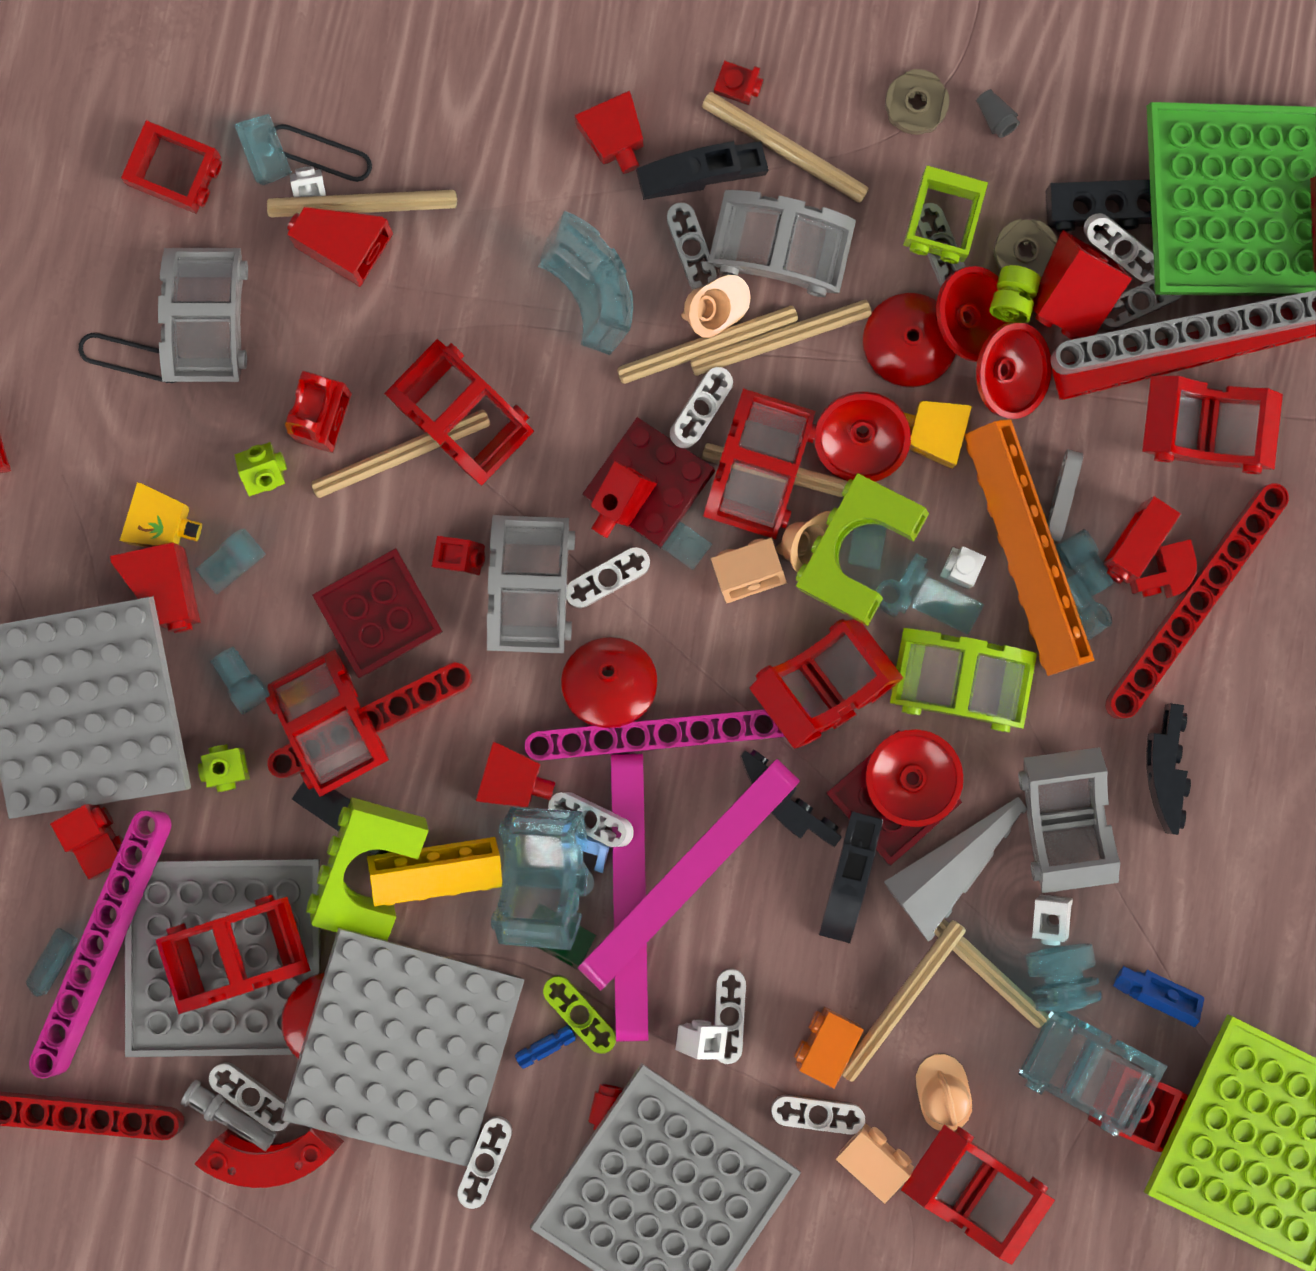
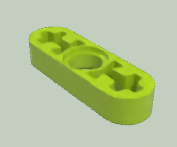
M557 975L548 979L543 989L547 1002L592 1051L599 1054L611 1051L616 1043V1033L610 1024L566 977ZM552 983L556 985L565 984L564 994L569 999L572 994L578 997L577 1000L572 1001L568 1005L566 1011L560 1008L561 1005L565 1004V1001L560 996L551 997L550 994L553 989L550 985ZM583 1005L588 1009L589 1018L585 1023L578 1024L571 1019L570 1012L573 1007ZM594 1018H597L600 1022L594 1027L600 1033L607 1031L610 1034L607 1038L609 1042L607 1046L602 1043L598 1046L595 1045L596 1036L591 1030H589L587 1035L582 1032L583 1029L592 1024Z

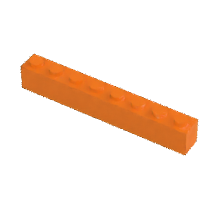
M1012 420L994 421L964 434L967 442V452L973 459L977 471V481L981 488H983L987 500L988 513L994 520L998 532V542L1004 549L1008 561V571L1012 578H1014L1019 592V603L1025 610L1029 621V632L1035 639L1040 653L1039 660L1047 676L1095 661Z

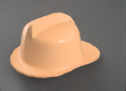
M736 275L719 277L704 287L694 289L687 296L684 312L681 313V317L688 321L694 332L699 336L713 337L744 317L751 299L749 287L743 279Z
M831 511L819 513L807 522H794L784 531L781 543L776 546V551L792 564L796 572L799 571L804 563H809L813 555L811 549L816 538L819 535L823 536L829 526L826 522Z
M935 1054L926 1058L920 1064L916 1073V1088L925 1121L936 1130L940 1131L944 1124L956 1130L958 1126L962 1127L969 1120L972 1113V1098L967 1075L963 1066L951 1056Z

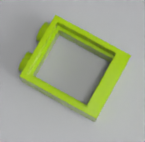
M926 165L921 177L903 246L910 247L909 251L918 255L925 256L928 253L938 255L940 260L950 264H958L959 261L964 263L969 255L988 182ZM928 188L972 200L960 248L915 236Z

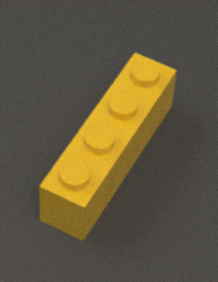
M495 837L424 847L418 859L393 852L367 856L374 907L503 887L500 854Z

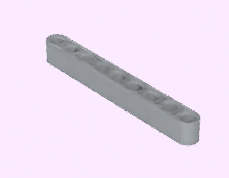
M1316 290L1068 340L1061 343L1052 353L1051 365L1057 373L1072 374L1316 324V312L1312 308V301L1316 300ZM1281 306L1288 307L1292 311V320H1286L1282 317L1280 313ZM1250 313H1256L1260 316L1262 320L1261 327L1250 323ZM1218 319H1224L1230 324V333H1224L1218 328ZM1188 325L1198 329L1199 339H1192L1187 335L1186 327ZM1155 332H1163L1167 336V346L1159 345L1156 342ZM1124 338H1131L1136 342V352H1129L1124 348ZM1092 345H1101L1106 351L1105 358L1095 357L1092 353ZM1061 351L1071 352L1075 358L1074 364H1064L1060 358Z

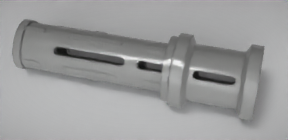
M197 1079L192 1082L180 1104L186 1107L189 1105L202 1113L205 1120L211 1122L215 1120L263 1151L270 1147L276 1137L274 1131L231 1107V1105L226 1103L223 1095L213 1094L202 1087L201 1082Z

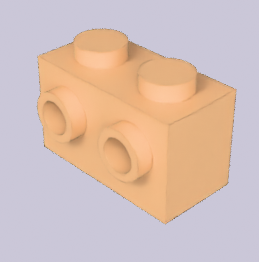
M772 537L753 540L748 546L736 550L726 549L711 558L726 604L787 583Z
M865 1123L859 1132L840 1150L836 1160L885 1204L911 1177L914 1166L905 1152L900 1149L895 1150L886 1142V1136L878 1128H871Z

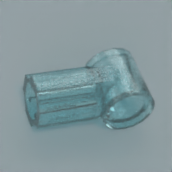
M1083 529L1056 545L1062 561L1069 569H1073L1089 598L1114 584L1111 576L1107 575L1108 571L1097 555L1099 553L1097 545L1088 531Z
M1075 574L1067 578V582L1089 641L1112 625V617L1103 604L1095 602L1080 575Z
M235 647L221 652L210 661L227 686V693L242 715L264 702L265 698L270 696L257 675L251 673Z

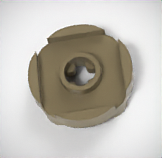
M921 69L907 71L904 75L895 79L889 86L885 98V109L889 122L899 130L914 135L933 132L944 120L949 107V94L940 82V79L932 72ZM915 95H920L921 101L926 102V106H921L919 110L913 109V105L909 104L908 99H914Z
M1014 220L1006 225L998 235L993 256L1000 271L1004 266L1016 265L1031 269L1042 277L1057 243V238L1051 228L1039 220ZM1031 244L1033 246L1031 251L1033 257H1021L1019 255L1021 250L1018 245L1027 246Z

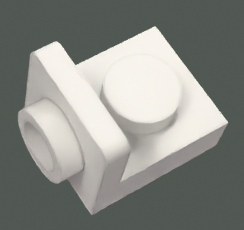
M312 166L302 167L295 170L296 174L290 175L294 197L326 196L321 169L314 170Z

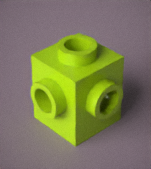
M271 442L255 445L248 450L234 454L238 474L249 497L264 491H271L285 484L283 471L287 470V465L282 453H275Z
M228 744L208 748L209 754L201 756L202 763L198 764V773L201 782H206L208 788L216 787L217 792H224L236 789V782L250 780L244 748L229 750ZM222 763L225 765V771L223 773L220 772V766Z

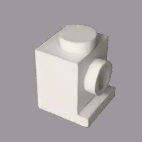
M952 547L940 577L970 589L976 582L986 556L966 547H961L960 549Z
M1040 895L1035 899L1032 938L1041 939V943L1045 945L1056 946L1060 945V942H1065L1069 938L1073 898ZM1049 915L1058 916L1059 924H1051Z
M692 1020V1024L678 1025L675 1050L695 1059H724L728 1027L724 1025H711V1022L705 1020Z

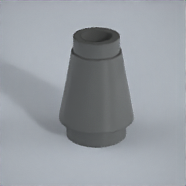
M991 89L985 91L977 98L976 102L979 104L992 134H997L999 138H1003L1019 126L1018 113Z

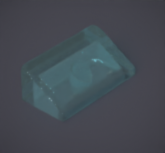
M269 114L235 124L237 134L257 183L265 186L292 173Z
M926 577L911 607L968 635L984 604L932 578Z
M61 928L55 930L26 980V985L33 995L39 997L49 992L77 944V937Z

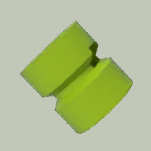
M1016 265L1001 268L997 282L998 291L994 293L990 307L992 316L1007 323H1028L1034 307L1032 299L1037 296L1041 282L1039 274L1026 267Z

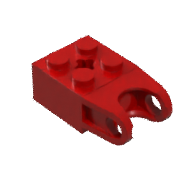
M307 371L301 372L295 393L296 400L285 422L288 434L297 443L333 453L352 395L346 384Z
M1113 1060L1088 1116V1120L1103 1129L1155 1152L1162 1153L1187 1101L1188 1095L1169 1084ZM1137 1102L1136 1108H1133V1105Z

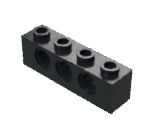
M1150 179L1050 183L1045 191L1047 226L1056 228L1057 232H1062L1063 230L1070 232L1074 231L1075 227H1084L1086 220L1098 213L1105 214L1124 230L1136 229L1139 227V224H1151L1152 228L1151 209L1145 212L1137 206V200L1144 199L1149 202L1151 207ZM1081 201L1085 203L1088 213L1080 214L1076 212L1073 202ZM1105 201H1115L1119 206V212L1112 213L1108 211L1105 207ZM1095 225L1093 228L1094 231L1105 230L1103 226Z

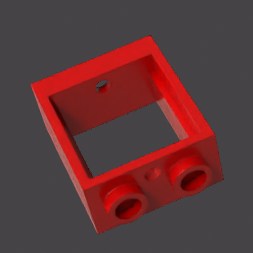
M146 120L121 179L129 187L197 214L199 208L204 207L210 195L208 187L212 178L216 179L221 171V156L213 147ZM161 139L204 156L187 197L144 179Z
M1155 496L1141 503L1100 567L1106 570L1105 575L1118 584L1122 582L1127 584L1139 579L1181 513Z

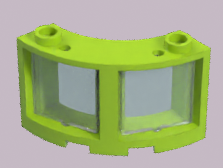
M903 628L896 668L904 678L892 688L890 704L902 706L901 712L920 716L921 710L991 723L992 730L1010 733L1011 727L1024 729L1037 653L1007 645L1000 646L988 643V641L960 636L959 638L942 635V633Z

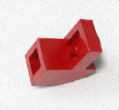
M1191 539L1159 547L1155 557L1160 573L1130 582L1132 594L1142 592L1143 598L1161 594V587L1164 588L1166 599L1184 592L1193 582L1197 571V561Z

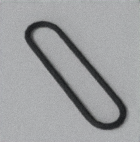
M285 124L276 125L268 134V146L278 155L355 182L363 181L371 173V159L367 154ZM280 129L293 131L363 157L367 162V170L365 174L359 177L344 174L275 148L272 143V136Z
M90 333L81 339L78 351L84 361L162 382V377L90 359L83 351L84 343L90 338H100L159 353L158 348L99 333Z

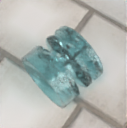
M1093 944L1066 945L1043 949L1025 955L1028 976L1035 978L1044 977L1045 982L1031 989L1034 995L1047 994V997L1033 1002L1035 1010L1066 1012L1084 1008L1091 1003L1103 999L1101 990H1086L1087 987L1099 984V978L1083 976L1084 970L1096 966Z

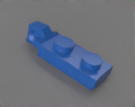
M1123 966L1116 975L1113 986L1123 993L1129 994L1132 998L1190 1026L1196 1027L1200 1022L1204 996L1149 970H1146L1145 973L1135 972Z

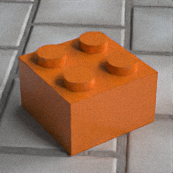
M824 1006L822 1012L816 1011L808 1026L811 1034L807 1042L804 1040L800 1041L793 1057L796 1058V1066L800 1072L835 1089L864 1029L858 1023Z

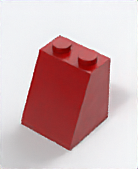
M304 207L300 214L295 213L287 226L289 230L287 235L296 249L361 287L393 236L387 219L382 216Z
M1063 230L1041 277L1037 296L1032 299L1034 301L1033 310L1037 314L1035 318L1047 327L1051 328L1055 324L1062 328L1061 333L1071 340L1093 336L1097 333L1132 278L1121 265L1107 254Z
M172 542L110 556L111 563L138 599L154 596L159 626L168 629V631H174V633H183L193 630V624L201 623L185 548Z

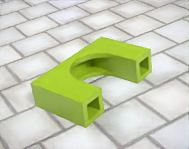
M857 473L854 480L850 479L846 483L842 491L844 498L839 508L834 507L830 512L826 522L829 526L824 535H819L816 538L811 549L813 555L809 563H804L799 569L796 576V581H798L796 587L812 598L868 626L883 597L878 592L849 578L843 573L839 563V550L843 540L857 527L876 524L886 527L914 542L929 513L924 506Z
M351 797L349 806L343 807L340 812L338 826H341L338 836H332L327 851L330 858L327 866L322 865L319 870L317 884L320 885L317 894L312 893L310 895L306 912L310 913L311 926L337 932L338 928L388 941L396 920L394 904L374 907L373 898L358 894L348 887L343 879L344 873L349 863L356 856L369 850H386L418 859L429 831L426 818Z

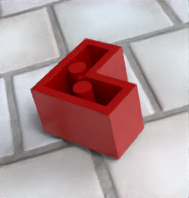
M84 804L50 823L64 851L74 853L88 880L96 879L111 870L124 839L120 835L116 836L110 825L114 822L105 807L101 808L99 804Z

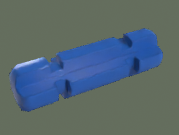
M566 1025L557 1030L558 1033L555 1035L551 1033L531 1044V1048H524L517 1052L515 1058L519 1066L525 1069L534 1064V1060L537 1059L539 1061L558 1051L563 1044L567 1046L574 1042L576 1036L572 1028Z

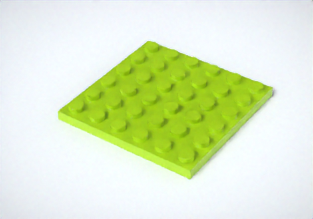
M1227 1014L1145 1187L1144 1193L1305 1271H1315L1316 1058Z

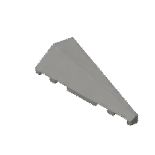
M1019 797L884 881L890 893L928 942L935 936L934 931L942 920L948 918L952 913V907L961 894L968 891L993 857L994 849L1003 837L1007 838L1011 832V826L1019 815L1026 812L1027 808Z

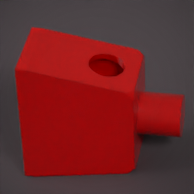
M630 90L575 115L577 128L603 165L617 160L623 174L632 172L640 166L634 151L643 147V136Z
M614 461L591 503V507L600 512L591 529L608 538L616 523L629 526L657 483L632 467Z
M493 742L476 801L529 807L532 795L551 800L556 782L538 777L541 768L540 763L499 743Z

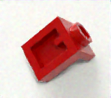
M724 61L713 93L749 105L752 96L758 98L764 79L759 78L760 68L754 66L753 70Z
M437 536L431 567L479 576L481 567L485 562V545L467 539Z

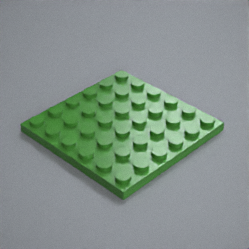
M1151 102L1146 105L1155 295L1291 296L1315 291L1316 273H1314L1310 178L1316 176V107Z

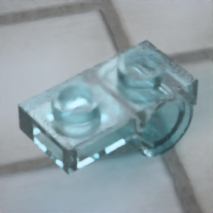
M240 529L228 537L221 544V548L195 569L215 594H219L266 555L265 551L246 529Z
M916 553L900 581L888 579L876 587L875 591L880 595L882 589L886 586L893 587L898 594L895 603H887L882 599L879 608L883 609V612L892 617H896L899 611L905 614L914 598L909 595L914 584L920 586L929 569L924 567L928 560L927 558Z

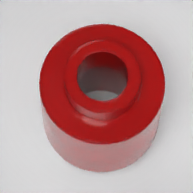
M608 1084L599 1085L598 1091L594 1092L588 1120L589 1123L594 1125L593 1130H596L623 1088Z

